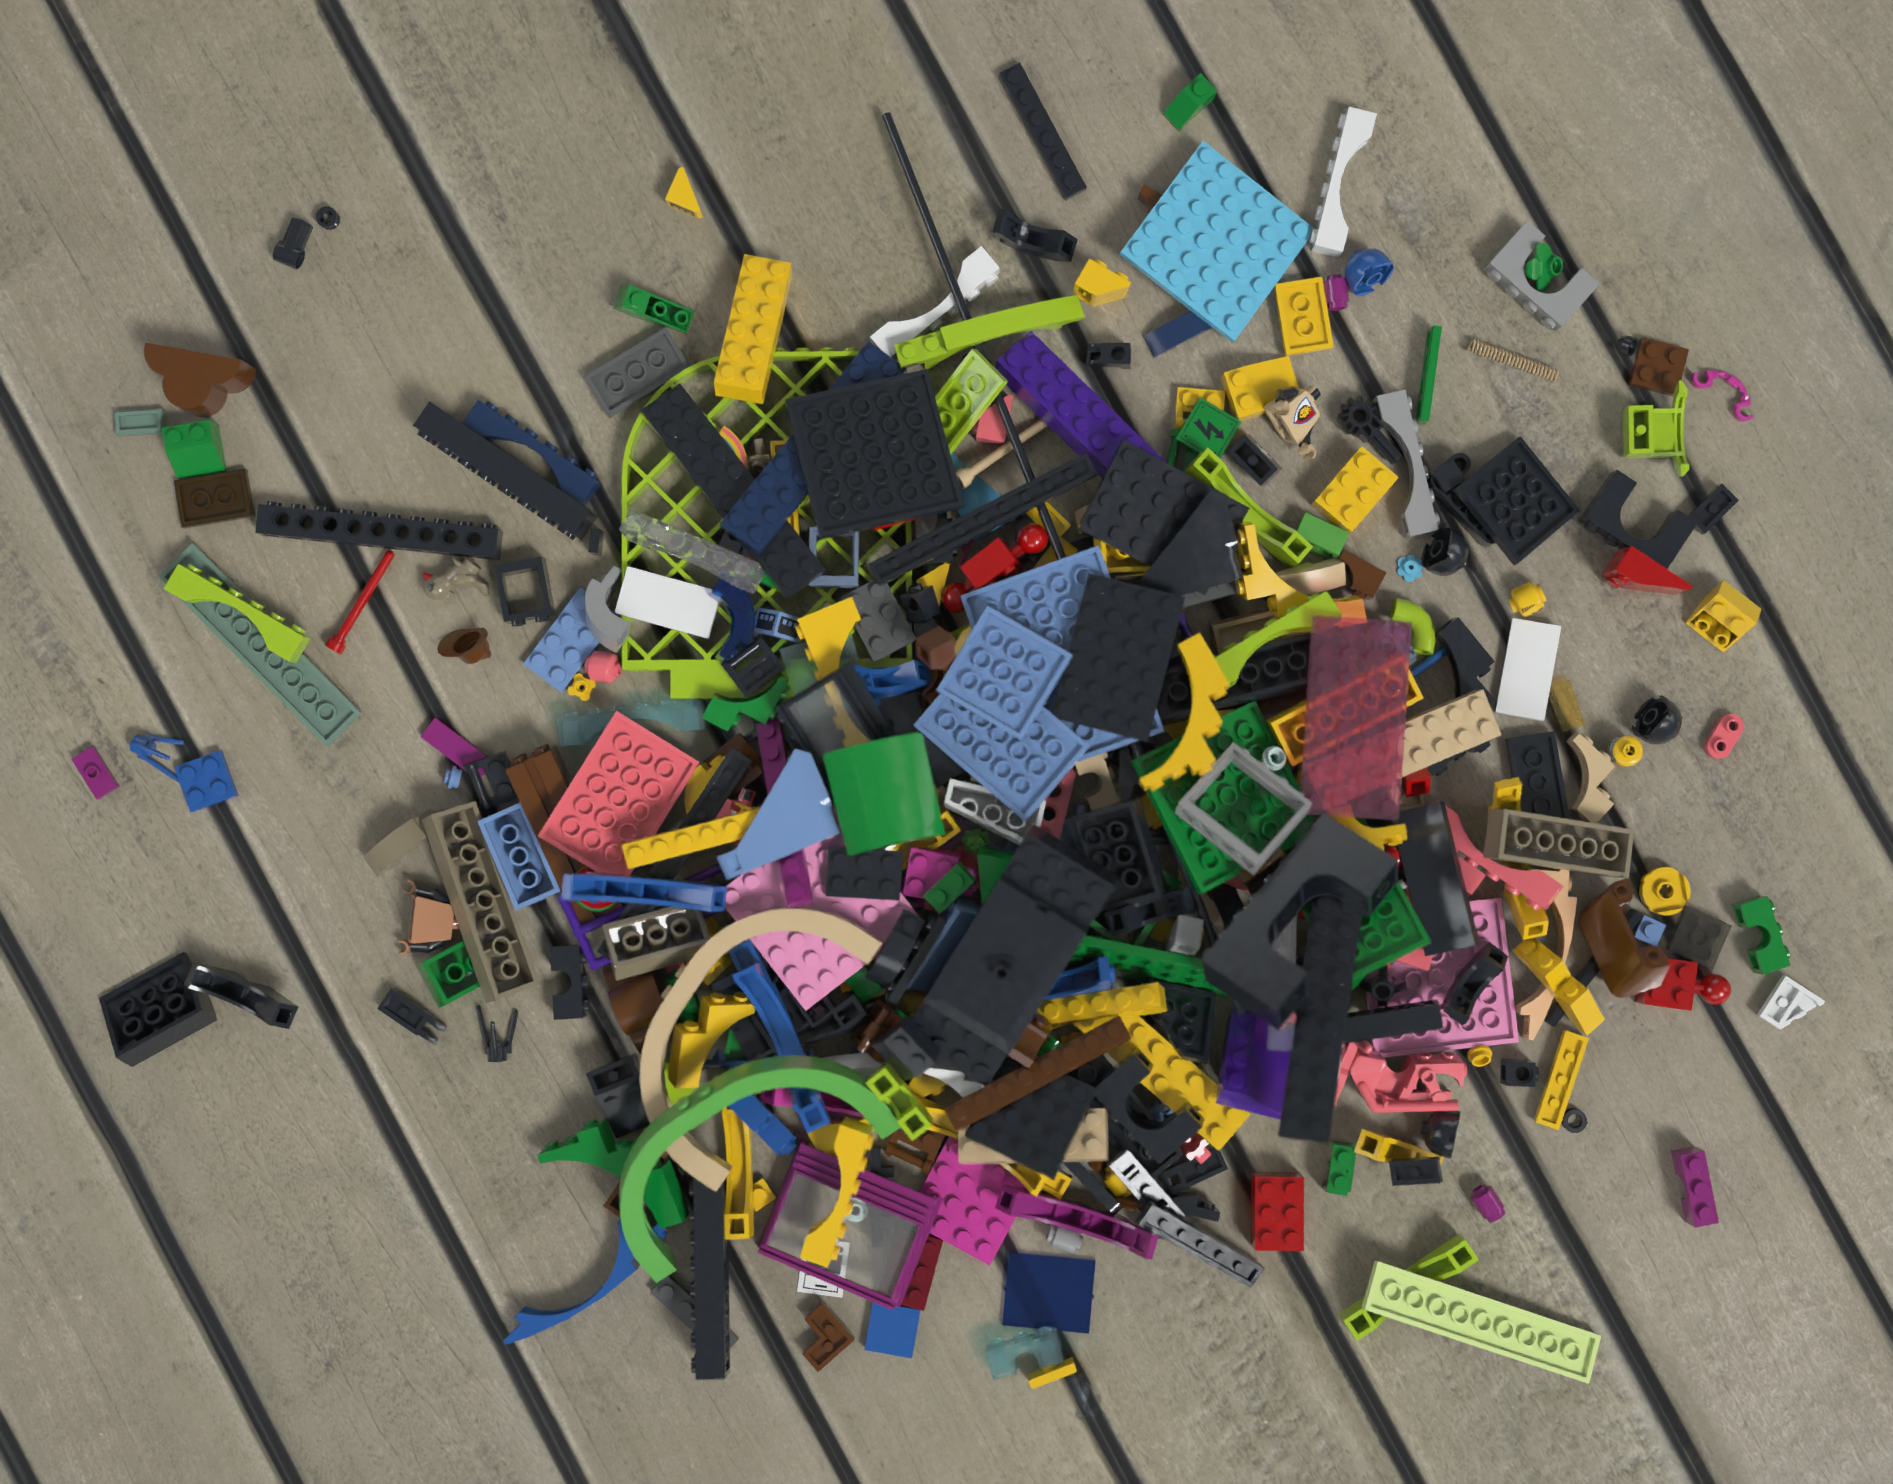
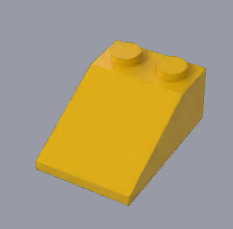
M1289 356L1246 365L1224 372L1220 378L1223 389L1226 391L1225 395L1232 416L1241 422L1267 414L1264 407L1275 399L1276 390L1289 386L1299 388Z

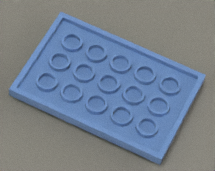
M941 693L914 724L919 731L1025 822L1090 748L1085 741L1045 707H1042L1022 741Z

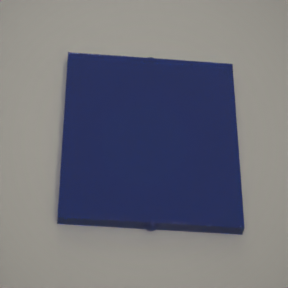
M1009 1252L1006 1286H1004L1005 1298L1002 1325L1089 1334L1092 1299H1094L1093 1285L1096 1260Z

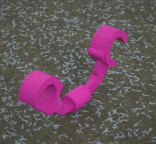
M1708 370L1704 372L1706 378L1704 384L1698 381L1697 372L1692 374L1691 384L1697 389L1712 386V380L1718 376L1727 379L1725 382L1734 389L1738 388L1742 394L1740 403L1733 405L1735 419L1745 422L1754 417V415L1745 417L1740 413L1741 407H1748L1752 403H1750V397L1747 395L1745 386L1741 384L1742 381L1733 374L1729 375L1727 372Z

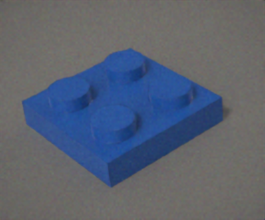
M219 750L174 767L190 812H196L239 796L223 751Z

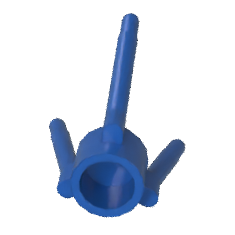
M149 733L146 736L135 735L130 743V751L138 754V758L145 760L179 783L178 777L149 756L155 755L165 760H170L169 755L156 750V743L154 741L183 745L184 741L154 736Z

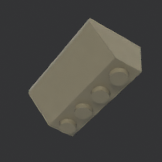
M668 907L602 925L616 981L690 961L710 940L702 912L696 909Z

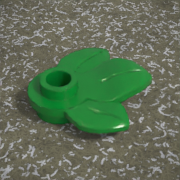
M1537 243L1535 245V258H1531L1527 262L1525 273L1528 278L1536 280V289L1542 292L1549 288L1552 278L1560 275L1563 269V261L1559 256L1552 254L1549 245Z

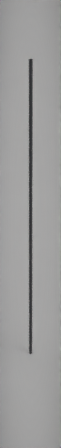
M890 112L882 115V119L962 321L972 319ZM982 343L974 345L973 349H977L988 360ZM1000 392L994 399V402L1025 480L1029 482L1035 479V476L1003 395ZM1043 503L1036 508L1057 560L1065 558L1066 554L1047 506ZM1140 741L1130 744L1136 759L1145 755ZM1164 828L1187 887L1189 886L1198 917L1204 920L1203 929L1209 945L1213 947L1217 942V935L1202 897L1198 895ZM1231 998L1237 1015L1247 1012L1245 1007Z

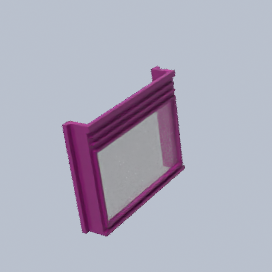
M800 1138L757 1247L759 1250L757 1253L890 1310H893L895 1306L900 1308L943 1198L935 1194L933 1197H930L865 1169L863 1173L859 1172L858 1180H861L857 1195L853 1194L851 1202H854V1207L850 1217L846 1216L844 1224L848 1225L843 1239L839 1238L837 1245L841 1246L837 1260H832L828 1268L800 1258L808 1232L812 1226L822 1221L832 1212L839 1199L841 1169L837 1157L809 1146V1141Z

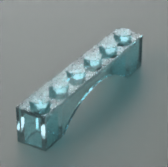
M673 699L659 701L657 706H650L649 702L637 703L633 709H626L625 705L613 706L611 711L602 712V708L588 709L587 714L578 715V711L564 712V717L557 718L560 747L589 744L597 735L605 730L616 711L631 720L648 719L660 721L682 733L707 730L706 720L702 718L705 712L704 701L697 699H683L682 703H674Z

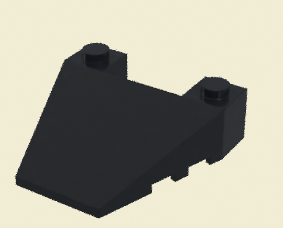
M777 973L772 983L775 982L802 1046L853 1032L873 1017L861 998L856 995L850 996L840 1005L836 1006L829 994H827L805 1011ZM755 1009V1013L749 1016L774 1053H777L769 1032Z

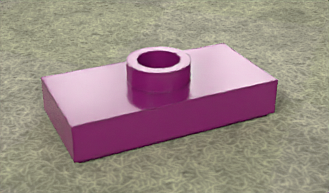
M95 746L89 747L71 759L96 800L102 799L120 787Z

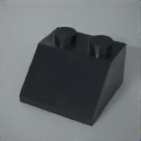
M908 1015L871 1045L905 1081L918 1078L934 1065L941 1051Z

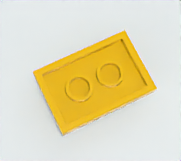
M1317 277L1276 284L1274 292L1285 356L1333 349L1334 345L1323 278Z

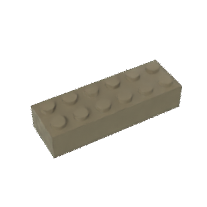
M1489 809L1483 858L1606 877L1629 878L1634 830L1508 809Z

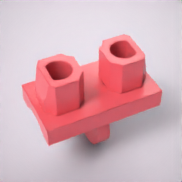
M1198 1132L1179 1147L1190 1160L1195 1157L1200 1164L1211 1155L1206 1148L1208 1145L1207 1141Z

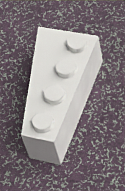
M950 779L944 807L1019 845L1032 823L1038 827L1041 826L1046 801H1043L1025 822L984 786Z

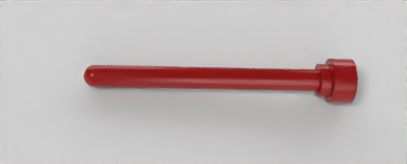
M388 550L385 552L336 635L333 634L332 638L329 637L324 644L326 647L342 655L346 648L345 643L347 641L345 638L393 560V551Z

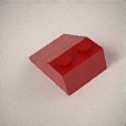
M1633 546L1616 551L1601 576L1606 578V583L1616 589L1676 595L1689 591L1693 587Z

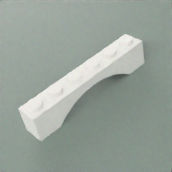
M1348 107L1346 113L1340 115L1337 128L1341 129L1340 135L1335 137L1332 151L1335 152L1334 159L1329 160L1326 174L1330 176L1328 183L1324 182L1320 195V197H1324L1323 204L1318 206L1315 220H1318L1317 228L1312 229L1309 243H1313L1312 252L1337 258L1343 253L1349 228L1344 220L1340 206L1339 191L1341 178L1347 162L1371 138L1377 113Z
M982 246L963 260L957 282L965 301L971 302L980 294L979 290L985 285L991 286L999 278L997 276L1000 270L999 266ZM950 292L936 308L927 314L915 319L887 322L870 336L871 343L898 362L894 344L923 336L930 330L934 332L942 326L944 318L948 315L953 317L959 312L952 293Z

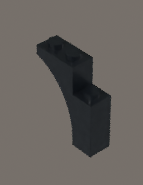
M193 962L184 983L190 989L231 1003L253 1014L268 1025L289 1029L298 1010L297 1005L270 986L249 982L235 971Z

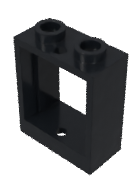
M540 556L494 565L505 623L511 624L512 627L526 625L528 620L535 619L536 623L546 622L550 620V616L556 615L545 558ZM538 570L544 609L511 614L505 576Z

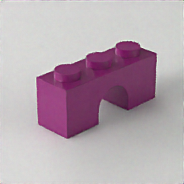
M1695 1146L1672 1150L1675 1174L1681 1178L1685 1189V1198H1680L1685 1222L1695 1228L1719 1223L1705 1151Z

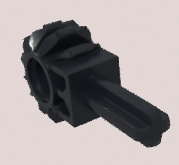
M1358 396L1356 402L1353 398H1349L1347 404L1340 406L1343 412L1339 413L1337 418L1344 419V421L1339 424V427L1347 426L1348 428L1345 432L1347 435L1354 430V437L1359 438L1363 443L1370 440L1390 464H1395L1401 459L1402 454L1380 431L1385 425L1379 420V415L1372 413L1378 409L1377 406L1370 408L1371 399H1367L1363 403L1362 396ZM1354 411H1359L1363 415V422L1355 421L1353 417Z

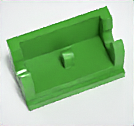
M1305 512L1296 528V531L1313 546L1310 552L1324 559H1337L1349 532Z

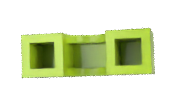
M885 1062L868 1075L866 1084L881 1102L884 1100L892 1108L897 1116V1123L912 1141L932 1126L933 1117L888 1062Z

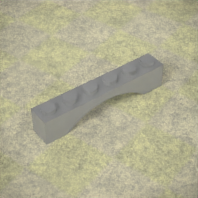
M1406 390L1376 396L1372 400L1373 405L1378 408L1375 414L1379 415V420L1385 425L1383 428L1398 443L1408 467V495L1405 506L1400 514L1405 539L1434 533L1438 530L1440 519L1438 513L1434 512L1433 490L1428 488L1427 479H1429V472L1427 466L1423 465L1421 458L1423 456V447L1416 437L1418 426L1416 420L1412 419L1411 397L1406 395Z

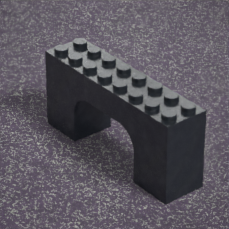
M1323 813L1318 820L1314 819L1311 822L1305 836L1299 837L1296 840L1291 853L1282 857L1277 870L1273 874L1267 875L1263 882V887L1250 896L1248 905L1244 910H1239L1235 914L1233 923L1229 928H1224L1220 932L1215 945L1205 950L1202 955L1205 980L1279 1031L1309 994L1307 972L1277 953L1272 948L1273 943L1309 900L1318 896L1338 898L1367 918H1370L1398 883V859Z

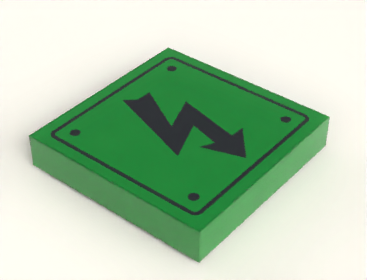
M1199 398L1175 440L1198 454L1209 448L1221 458L1241 421L1206 400Z

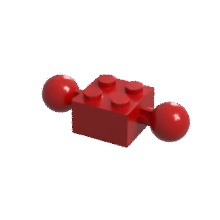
M1036 523L1026 524L1018 532L1017 542L1012 546L998 537L963 564L960 568L966 574L968 580L963 584L953 582L945 586L941 594V602L944 608L952 613L963 612L965 608L961 595L1021 574V569L1025 565L1020 557L1025 553L1038 554L1047 546L1048 535L1044 527Z
M1667 958L1670 966L1661 986L1635 994L1634 1002L1692 1011L1694 994H1700L1701 998L1709 1004L1719 1005L1730 997L1731 985L1720 974H1709L1702 978V980L1696 979L1697 962Z

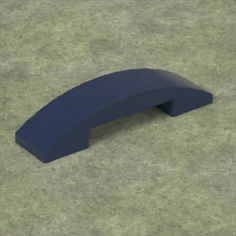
M1190 311L1148 333L1144 338L1153 357L1156 358L1213 328Z

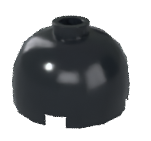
M1447 526L1435 531L1431 536L1435 539L1431 545L1426 543L1423 549L1421 564L1427 571L1439 576L1452 575L1466 565L1468 561V544L1459 532Z
M1662 695L1658 699L1652 697L1641 705L1634 716L1635 719H1638L1636 727L1632 725L1633 734L1652 745H1662L1671 741L1679 734L1682 725V715L1679 708Z
M1434 1111L1431 1113L1428 1121L1423 1120L1420 1134L1425 1135V1144L1432 1153L1451 1159L1461 1112Z

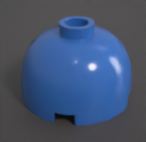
M1376 248L1357 250L1350 256V260L1345 268L1347 285L1356 296L1367 295L1375 291V289L1371 288L1379 282L1383 285L1390 278L1394 271V266L1390 258Z

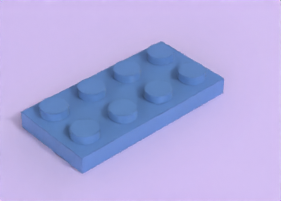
M581 587L523 663V665L561 693H564L573 681L574 675L578 674L584 666L587 657L600 644L587 626L585 619L586 591ZM609 608V610H610L614 615L620 617L618 614H615L614 611H612V610Z

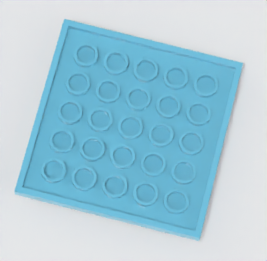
M1202 141L1119 255L1233 343L1311 237L1313 227L1205 141Z

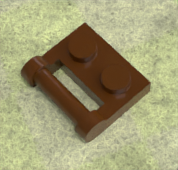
M899 1128L892 1133L884 1154L889 1157L893 1155L921 1168L922 1172L928 1174L945 1135L926 1130L912 1141L905 1131ZM900 1140L928 1153L926 1160L896 1147L897 1141Z

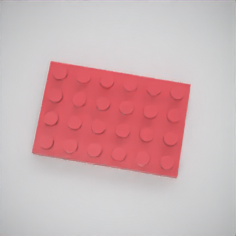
M616 711L538 834V837L596 872L630 876L634 868L628 869L622 845L630 840L656 834L700 762Z

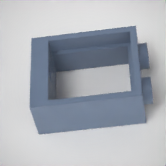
M815 523V527H810L809 549L817 558V536L819 535ZM859 531L840 535L853 536L852 576H819L809 583L810 588H859Z

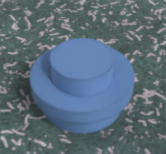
M453 765L452 770L447 769L444 783L448 784L447 789H451V787L458 788L462 770L456 769L457 766Z

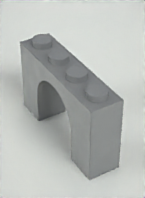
M1527 220L1484 270L1487 271V275L1492 281L1499 282L1505 287V291L1509 296L1520 300L1526 311L1536 314L1547 329H1553L1556 332L1600 283L1581 268L1558 292L1546 294L1533 289L1525 278L1524 265L1529 254L1535 249V245L1540 243L1545 235Z

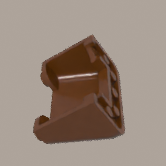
M1628 878L1612 883L1582 910L1578 918L1580 930L1612 995L1619 998L1629 997L1660 987L1670 966L1665 953L1656 946L1640 948L1623 914L1626 909L1625 905L1630 903L1634 895Z

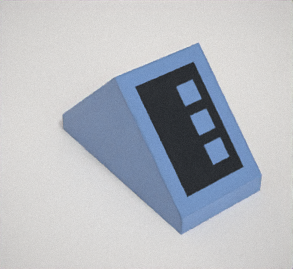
M758 607L752 631L795 643L800 642L795 626L799 625L798 617Z

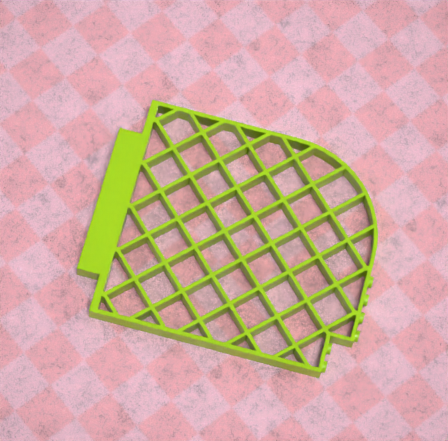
M853 347L844 348L843 351H834L833 348H820L819 351H810L809 348H796L795 352H786L784 348H776L773 361L819 362L797 385L772 363L771 371L791 391L767 415L753 402L743 401L761 419L740 441L744 449L768 426L782 440H788L789 437L773 422L786 408L785 399L804 396L805 394L802 391L826 367L839 378L843 372L832 361H853L860 351ZM720 356L698 362L675 375L652 396L645 407L679 383L683 384L706 370L711 369L716 374ZM724 397L705 415L719 433L721 429L714 421L736 399ZM640 413L629 435L622 465V584L627 566L631 567V563L651 545L674 567L665 577L675 579L681 574L689 583L698 585L683 570L709 544L716 550L718 545L713 540L724 529L720 526L719 522L706 534L684 512L702 493L697 485L676 504L654 483L676 460L671 452L648 475L633 462L639 437L646 423L650 426ZM631 468L643 478L632 491ZM651 486L673 509L646 534L631 519V504ZM807 495L798 506V513L811 527H815V522L802 510L810 502L809 495ZM681 515L703 539L676 564L654 540ZM912 521L894 525L887 533L882 529L875 531L881 539L859 560V574L868 583L873 581V579L862 567L886 543L894 550L900 548L892 537L905 524L906 544L912 542ZM631 526L643 537L632 550ZM832 538L817 542V553L828 543L852 567V558ZM852 568L844 576H852ZM912 571L904 574L890 588L893 595L905 583L906 592L909 591L908 587L912 585ZM727 573L712 589L721 592L736 577L735 574ZM749 582L763 598L738 623L718 605L717 611L733 628L708 653L688 633L674 629L647 653L631 637V622L634 619L622 616L623 620L630 623L629 636L622 644V670L670 671V698L673 700H711L714 693L729 698H746L720 664L725 659L713 660V658L738 633L743 635L750 643L754 641L743 628L756 616L758 607L764 608L770 603L777 611L786 613L773 600L779 592L771 589L766 593L757 583ZM814 588L822 598L804 616L821 610L827 602L830 605L835 604L836 602L832 597L841 588H831L827 593L822 588ZM901 608V610H902V612H903V614H904V616H905V618H906V620H907L905 610H904L903 608ZM855 625L849 633L845 644L858 632ZM679 633L704 656V660H654V658ZM781 639L771 649L772 652L776 655L789 641ZM912 643L907 645V658H891L896 653L895 651L876 662L872 658L855 659L857 662L855 665L869 669H885L913 660ZM631 645L644 657V660H631ZM760 648L758 651L763 655L764 652ZM745 659L734 670L738 674L756 659ZM779 659L785 670L749 697L758 695L768 689L777 680L779 675L782 674L789 678L787 685L790 686V689L785 698H790L817 681L814 671L818 670L815 661L809 662V659ZM840 659L839 667L852 659Z

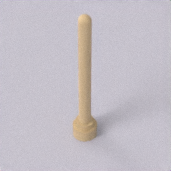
M1040 419L1018 434L1021 443H1024L1048 425ZM1010 440L972 467L957 470L955 473L959 487L965 489L970 486L974 476L1012 451L1013 447Z

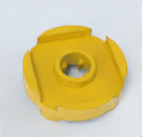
M1658 867L1642 876L1639 894L1642 903L1648 911L1659 915H1673L1683 909L1682 907L1690 898L1691 890L1687 878L1679 871L1670 867ZM1664 884H1666V888H1670L1666 898H1663V895L1659 893Z

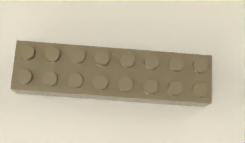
M476 801L431 814L422 819V823L485 1002L489 1003L540 983L508 892L477 822L482 818Z

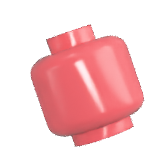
M597 650L587 657L585 672L592 681L609 684L613 683L617 677H620L622 663L619 662V658L615 653Z

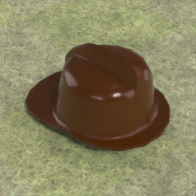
M485 628L455 630L443 637L437 647L438 653L441 656L458 657L466 664H474L482 659L491 657L489 642L486 639L488 632Z

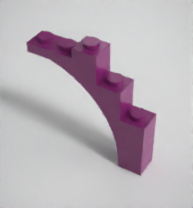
M1002 1184L995 1206L996 1209L1010 1216L1036 1220L1077 1231L1117 1245L1150 1260L1153 1258L1159 1235L1132 1223V1220L1118 1213L1114 1216L1109 1211L1096 1210L1079 1201L1059 1199L1040 1190L1036 1197L1027 1188Z

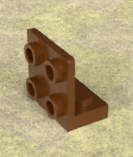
M741 733L734 736L703 761V763L706 762L711 768L712 766L709 763L719 754L722 757L727 755L732 747L752 759L751 764L729 795V798L732 799L740 794L742 788H748L764 775L762 760Z

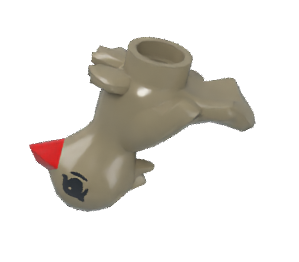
M458 555L452 556L451 559L454 564L443 574L434 575L423 572L424 593L431 599H450V595H455L451 591L453 587H474L479 589L484 596H489V583L480 579V576L477 574L481 567L467 556L464 559H461Z

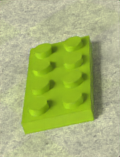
M971 349L935 396L950 454L953 453L1008 383L977 349Z

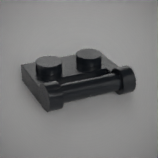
M760 634L754 637L752 643L731 659H725L720 663L746 698L785 670V667ZM761 648L764 654L737 674L734 668Z
M506 751L463 765L466 773H469L479 799L478 806L480 810H486L492 806L518 798L505 771L510 766ZM482 767L485 768L495 795L490 798L487 796L478 769Z

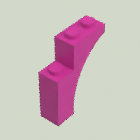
M789 1087L761 1091L760 1101L774 1106H792ZM820 1091L826 1110L864 1117L857 1109L843 1099Z

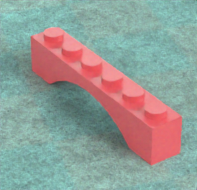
M1445 806L1456 851H1460L1466 856L1464 860L1475 868L1478 865L1486 869L1484 874L1495 882L1498 879L1507 884L1505 889L1515 896L1521 893L1527 897L1526 903L1537 911L1540 907L1547 910L1563 888V885L1541 870L1525 871L1512 869L1500 865L1489 858H1483L1484 855L1470 841L1461 817Z

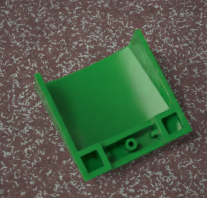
M921 732L866 742L823 754L848 856L945 835L927 747Z

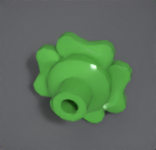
M979 827L974 830H967L965 836L961 838L964 850L966 852L971 851L973 855L978 854L979 847L987 848L986 846L991 844L988 832H981Z

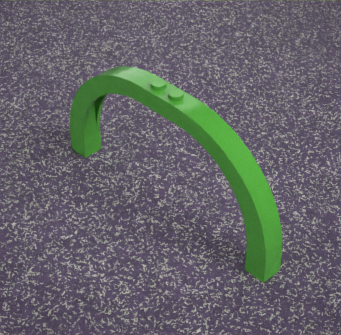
M776 1056L756 1060L731 1069L709 1083L702 1084L695 1092L680 1098L676 1104L660 1114L639 1136L625 1161L619 1186V1207L623 1233L632 1254L656 1283L677 1270L675 1255L655 1233L646 1218L643 1209L645 1185L653 1166L674 1141L730 1104L751 1094L774 1088L804 1087L830 1093L851 1104L866 1118L870 1125L874 1126V1130L881 1139L901 1128L897 1123V1116L892 1108L884 1100L881 1102L866 1084L867 1078L840 1063L811 1056Z

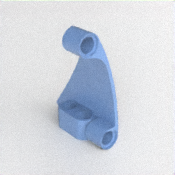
M798 749L793 751L737 848L717 857L726 880L840 833L831 810L830 798L811 753Z

